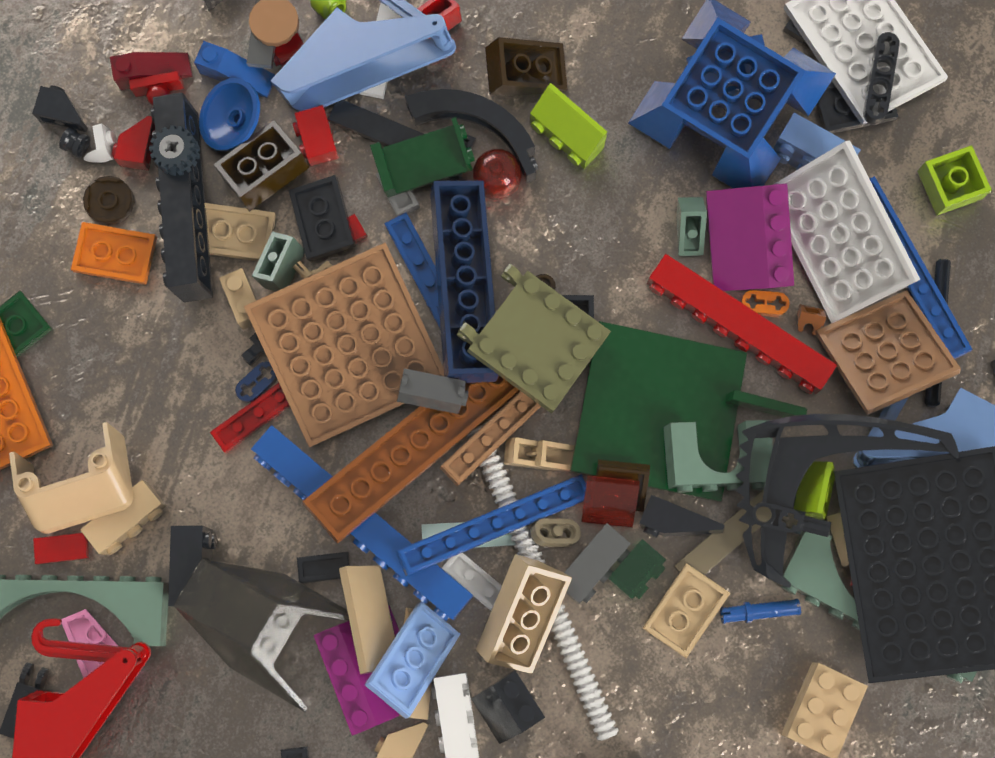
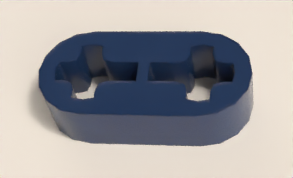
M270 362L259 363L236 385L235 392L241 401L251 403L278 380ZM262 369H272L270 372L272 377L270 379L264 377L260 382H258V380L263 376L261 372ZM256 383L251 390L253 392L252 396L249 397L247 394L242 396L244 394V386L250 388Z

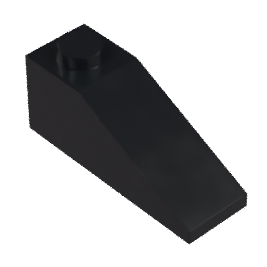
M651 495L639 523L644 528L643 532L655 538L658 535L671 537L720 534L725 529V525L654 495Z

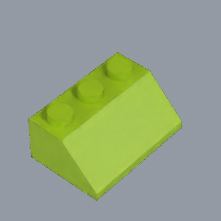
M550 83L530 113V125L538 134L543 133L547 136L549 143L555 149H562L572 164L575 166L580 165L585 169L604 149L607 131Z

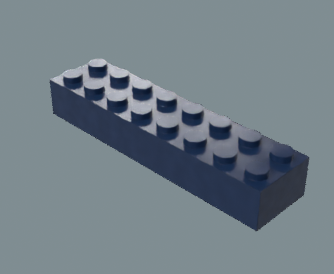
M433 181L430 199L444 377L463 380L466 383L496 382L499 375L469 354L467 351L471 345L457 336L459 329L464 323L472 326L477 334H480L495 314L484 181Z

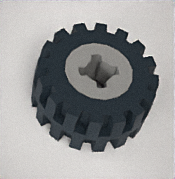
M170 125V129H167V127L162 128L163 132H157L155 134L157 138H152L151 140L153 146H149V150L152 153L150 154L151 158L166 174L169 173L176 176V172L179 175H184L185 170L190 172V167L197 165L195 159L200 158L198 153L200 147L197 141L187 129L185 130L181 126L176 128L175 125Z

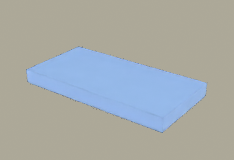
M420 601L416 604L365 683V686L405 719L409 718L454 646L460 633Z

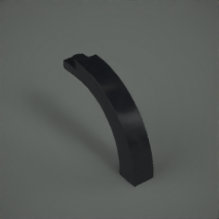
M455 89L427 90L405 96L406 106L416 127L428 122L454 117L457 120L471 122L484 127L506 144L515 157L526 183L536 180L538 165L532 156L535 154V145L522 124L502 106L481 95Z

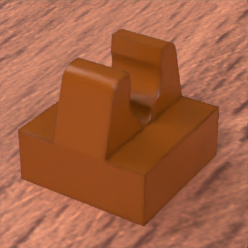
M799 304L797 311L798 331L802 332L803 327L810 323L813 325L811 332L813 335H816V331L822 326L824 327L826 320L825 310Z

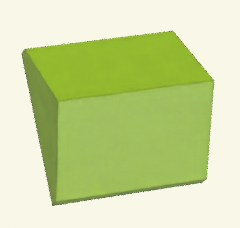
M814 461L810 465L798 487L794 509L805 511V515L822 520L827 519L835 481L834 471L836 470L833 462Z

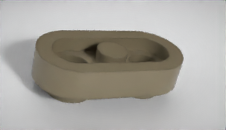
M543 518L534 523L530 530L533 541L539 546L569 547L579 541L581 537L579 525L571 519Z

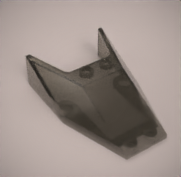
M201 558L173 605L231 669L306 712L308 707L275 671L274 662L301 616L310 614L349 621L347 608L285 573Z

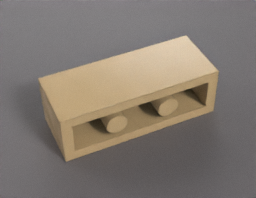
M141 480L132 487L134 498L132 504L127 509L93 519L80 529L98 554H114L122 547L121 543L125 539L135 537L143 530L141 526L149 520L150 522L155 521L163 514L162 509L167 505L148 482Z

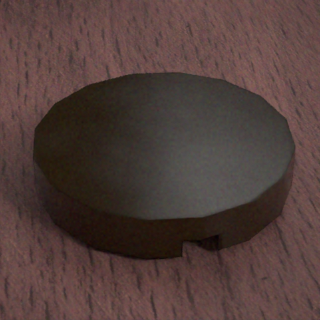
M113 176L99 177L94 180L95 182L85 190L83 197L84 209L90 218L99 224L107 226L116 225L126 220L131 214L135 203L133 192L128 184L120 178Z

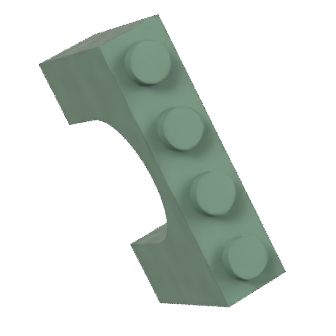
M770 420L744 421L737 425L739 445L748 441L747 437L742 433L743 430ZM696 422L669 423L663 427L668 489L677 488L678 493L692 492L693 488L702 487L703 492L717 491L718 487H727V491H736L738 487L744 484L742 480L736 477V474L745 469L739 462L729 473L716 472L705 465L698 452ZM772 438L754 439L750 461V486H752V490H763L765 488L769 461L773 449ZM739 447V458L746 456L747 453Z

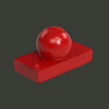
M178 71L129 80L130 89L135 97L146 96L147 101L152 106H154L153 97L171 94L170 91L184 89L183 80Z

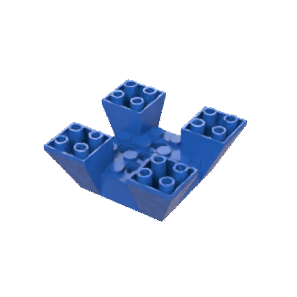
M706 0L682 37L683 41L697 49L676 83L654 81L628 124L668 149L672 147L686 125L725 149L712 173L713 177L731 188L764 186L781 160L779 155L764 139L785 104L809 117L836 73L795 48H792L782 57L744 34L751 21L716 0ZM744 64H749L753 67L754 71L750 74H744L740 71V67ZM707 73H715L718 76V80L709 83L704 79V76ZM736 86L740 93L736 96H730L726 93V88ZM751 99H757L760 101L761 107L753 110L748 106L747 102ZM717 107L723 108L726 115L722 118H716L712 115V110Z

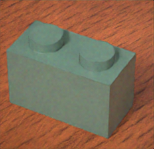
M272 231L252 277L265 289L275 292L290 286L296 272L292 267L295 264L298 266L297 262L302 259L305 253L304 248L294 237Z

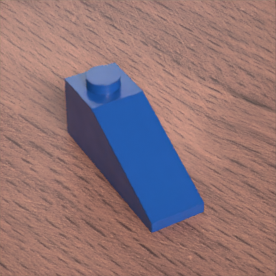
M203 41L194 61L200 74L221 82L229 78L245 80L255 88L258 95L268 98L273 86L271 80L275 74L264 68L248 67L247 59L228 49Z

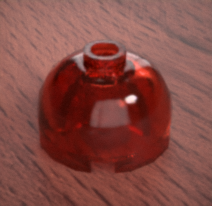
M491 149L482 153L477 158L473 167V181H484L485 197L489 199L508 198L519 188L521 183V167L517 158L511 152L504 149Z

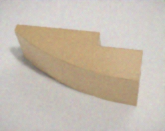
M517 437L508 438L505 443L504 465L571 472L570 467L575 445L545 440L535 441Z

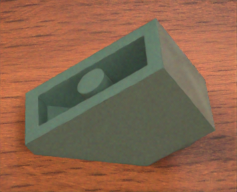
M678 197L677 241L679 256L704 255L707 211L703 197Z

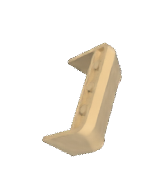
M108 422L102 423L106 447L95 450L89 456V472L41 487L40 479L35 475L33 464L16 452L9 453L14 492L36 530L44 534L52 533L125 510L132 504L134 494L125 438Z

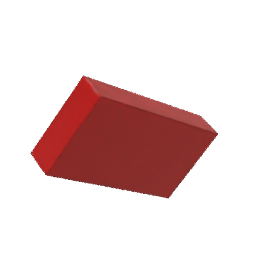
M83 533L33 538L36 565L89 559L88 540Z

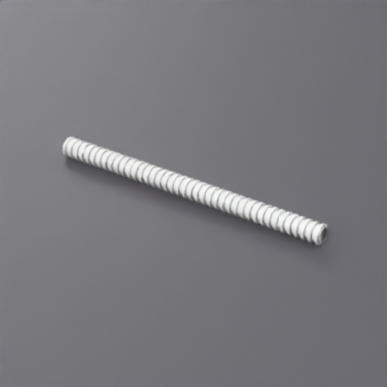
M484 425L477 427L467 438H471ZM496 449L479 466L483 467L482 473L487 476L485 480L490 483L488 487L493 490V493H491L492 497H496L495 504L503 507L517 501L515 499L517 494L512 492L513 485H509L510 478L505 476L507 471L502 469L504 465L503 462H499L501 458L500 455H496ZM529 525L508 533L512 534L511 541H515L514 548L519 550L517 555L546 563L545 559H541L542 552H538L539 545H535L531 537L530 530L528 529ZM561 605L550 631L554 632L555 636L553 638L558 641L556 645L562 650L560 654L565 657L563 659L564 663L567 662L568 664L566 668L572 673L570 678L575 680L573 685L578 687L576 692L581 694L579 699L584 701L585 705H583V708L587 709L588 713L586 715L591 718L589 722L595 727L593 729L594 733L597 732L598 734L596 738L603 741L616 735L619 730L614 727L615 721L610 718L612 714L607 711L609 707L603 702L605 697L600 695L602 691L597 688V685H599L598 681L593 679L595 674L590 672L592 667L587 665L588 658L583 656L585 651L580 649L582 644L577 642L578 635H574L575 628L570 626L572 621L567 619L569 614L564 612L565 605Z

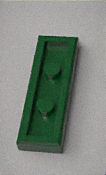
M738 390L729 392L725 403L780 417L807 415L808 410L805 407Z

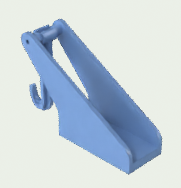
M379 0L402 18L371 22H358L337 7L273 77L271 82L286 103L297 112L321 105L326 107L451 56L456 50V44L451 38L445 20L441 15H425L405 0Z
M963 388L959 389L944 414L912 423L952 433L958 452L995 446V405ZM909 397L885 407L879 418L895 421ZM873 427L868 436L883 437L884 435L879 428ZM895 431L896 437L901 439L934 444L939 443L937 439ZM858 451L854 455L853 464L856 468L948 454V452Z

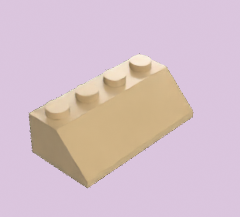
M515 554L480 637L476 651L487 663L532 674L572 577L538 560Z

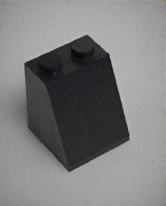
M516 670L471 698L499 744L523 733L545 718Z

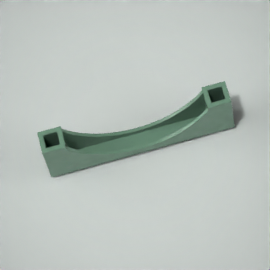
M802 531L783 566V576L790 581L791 587L781 586V588L793 595L798 592L806 596L805 601L815 607H819L821 604L829 609L828 613L840 620H843L845 617L853 622L851 626L860 630L855 600L842 583L832 557L830 541L833 536L828 535V537ZM977 671L949 674L946 677L960 684L962 681L972 682Z
M0 575V619L16 606L37 596L49 593L71 592L95 600L110 610L128 629L134 638V644L145 642L149 646H166L169 583L161 582L162 577H146L145 582H135L136 577L120 576L119 581H109L110 576H94L93 581H83L84 576H67V581L57 580L58 576L41 575V580H31L32 575H15V580H5L6 575Z

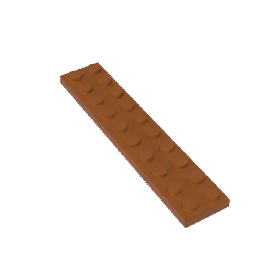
M498 376L496 382L465 383V390L469 391L466 406H461L458 414L421 406L418 407L303 500V506L338 544L509 402L520 390L501 376Z

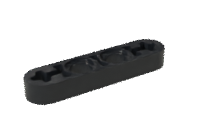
M891 32L882 33L878 37L873 52L863 117L868 123L874 125L881 123L885 119L889 109L900 46L899 38ZM885 41L889 42L890 46L887 54H883L885 51ZM880 62L887 63L890 70L882 72L877 68V64ZM876 84L883 85L886 93H875L873 86ZM875 102H880L877 109L878 116L873 115L874 112L872 111Z

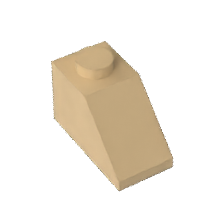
M423 721L389 733L386 739L381 737L374 750L378 753L376 758H413L430 723Z

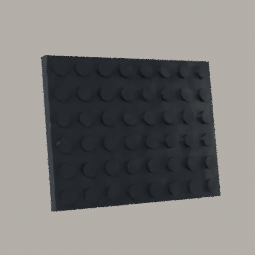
M995 446L961 451L958 458H954L948 453L834 471L868 683L994 670Z

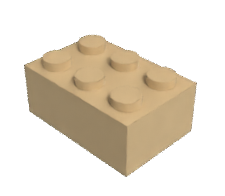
M812 662L781 735L828 758H838L868 686L825 665Z

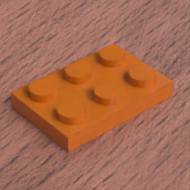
M82 222L71 270L81 274L147 285L157 236L155 234Z

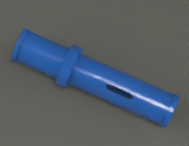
M797 598L794 600L759 604L744 602L741 606L721 607L720 616H723L721 622L722 624L738 621L751 623L756 619L801 615V606L797 607L800 601Z

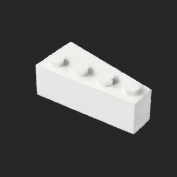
M467 672L435 677L434 683H431L433 700L437 699L438 710H435L436 725L441 726L442 737H438L440 753H445L446 758H479Z

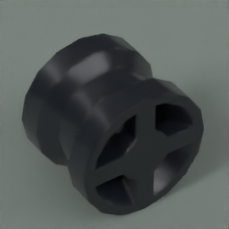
M69 127L61 136L59 148L63 151H71L73 156L80 158L86 153L90 145V137L86 134H79L75 128Z

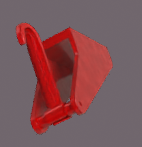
M51 618L39 622L33 629L31 640L35 650L41 655L104 663L65 693L37 690L18 700L12 758H80L150 658L151 649L149 645L145 642H137L130 647L49 640L43 636L44 628L60 626L62 620Z

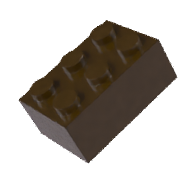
M275 120L214 163L221 177L249 212L309 168L301 151Z

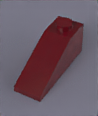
M132 52L110 57L113 80L121 91L130 89L129 80L174 71H178L182 79L193 77L188 52Z

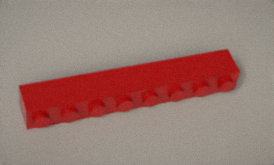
M666 253L647 281V285L650 286L649 289L658 296H666L671 300L670 303L680 310L686 309L692 313V318L701 324L706 322L713 327V331L723 338L729 337L735 341L734 345L737 348L755 354V358L760 363L766 366L770 364L777 369V373L787 380L793 379L799 383V388L806 393L812 394L813 392L817 394L820 392L837 367V364Z

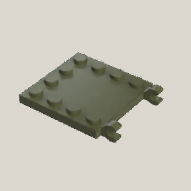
M509 264L501 277L515 286V288L480 334H477L472 326L464 323L459 329L457 336L471 345L467 351L469 354L552 414L611 331L528 270L522 276L515 266Z

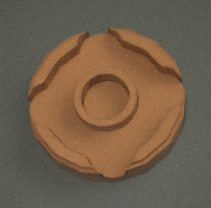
M260 0L254 5L249 14V25L253 36L267 46H280L288 43L294 34L297 33L299 17L295 7L288 0Z

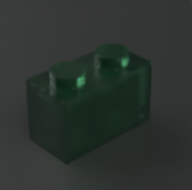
M642 539L607 580L629 600H633L634 597L640 599L649 587L645 584L651 577L656 580L665 570L662 564L666 559Z

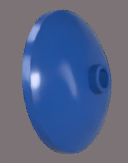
M229 78L218 83L208 93L199 116L200 133L206 144L218 151L226 152L234 150L251 137L260 116V100L255 88L245 80Z

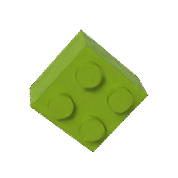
M972 145L926 161L917 171L936 216L982 200L992 191Z

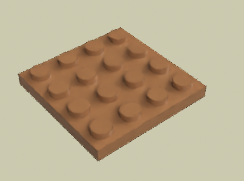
M907 290L816 331L817 338L833 363L837 364L838 371L866 415L956 376L961 371L960 366Z

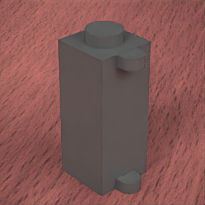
M404 368L397 402L458 414L461 406H466L469 391L465 390L466 381Z

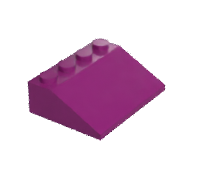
M787 183L706 191L713 285L723 291L794 286Z
M388 605L394 635L396 637L400 630L398 628L390 605ZM350 621L313 635L352 736L399 716L397 711L365 686L372 673L360 674Z

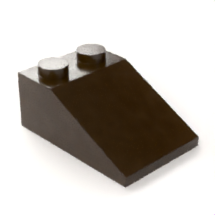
M498 37L485 47L489 95L521 96L543 94L550 83L561 92L568 90L563 43Z

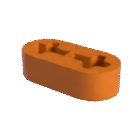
M759 290L746 292L740 301L761 316L770 317L784 315L790 305L789 299L784 293ZM750 297H754L755 302L763 303L756 304L754 308H750V304L746 303V301ZM776 299H779V303L784 306L776 310L774 305H767V303H773Z

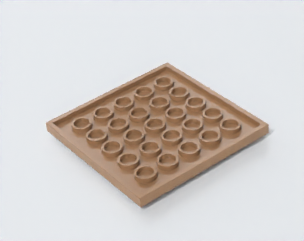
M386 242L244 306L309 447L405 404L397 402L404 368L444 376V368Z

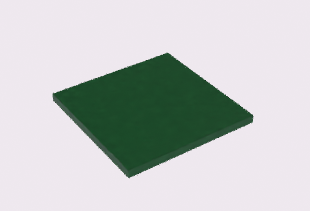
M599 321L600 324L611 332L590 362L570 471L596 477L598 459L650 465L649 488L678 493L677 488L668 489L663 427L669 423L696 422L698 452L702 461L716 472L727 473L738 406L725 403L729 392L734 390L741 391L747 352ZM702 487L693 488L692 492L678 494L722 502L724 487H718L717 491L703 492Z

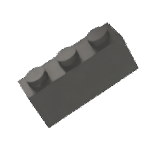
M606 524L564 572L572 577L566 594L577 604H580L582 600L587 603L597 592L593 587L599 580L604 584L613 573L610 569L616 561L621 564L628 556L630 551L627 548L631 543L609 524Z

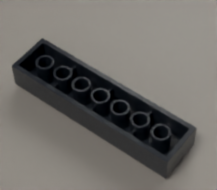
M182 92L153 97L154 107H151V117L155 122V130L152 132L153 138L156 139L157 136L155 134L157 132L162 133V128L164 127L170 129V125H175L176 128L181 126L193 135L200 147V151H198L200 158L195 159L197 165L195 167L192 165L190 172L185 170L184 175H179L177 172L176 176L169 173L166 174L156 165L159 177H156V186L160 192V200H158L157 206L162 216L159 232L164 241L161 257L166 268V272L163 273V282L165 287L184 303L213 298L198 112Z

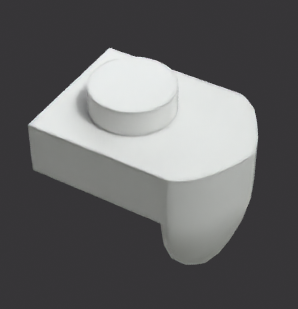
M102 123L92 126L96 150L87 153L83 159L88 162L98 163L114 160L112 149L114 143H117L115 133Z

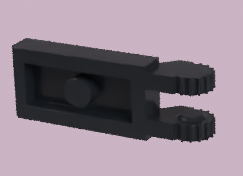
M27 662L24 665L0 728L1 735L14 739L18 700L37 690L45 691L44 686L49 669L42 667L37 674L35 686H32L28 683L34 664Z

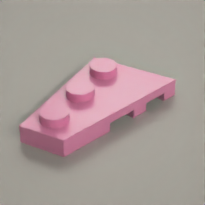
M86 609L61 619L66 636L70 642L118 646ZM76 660L83 678L104 663Z

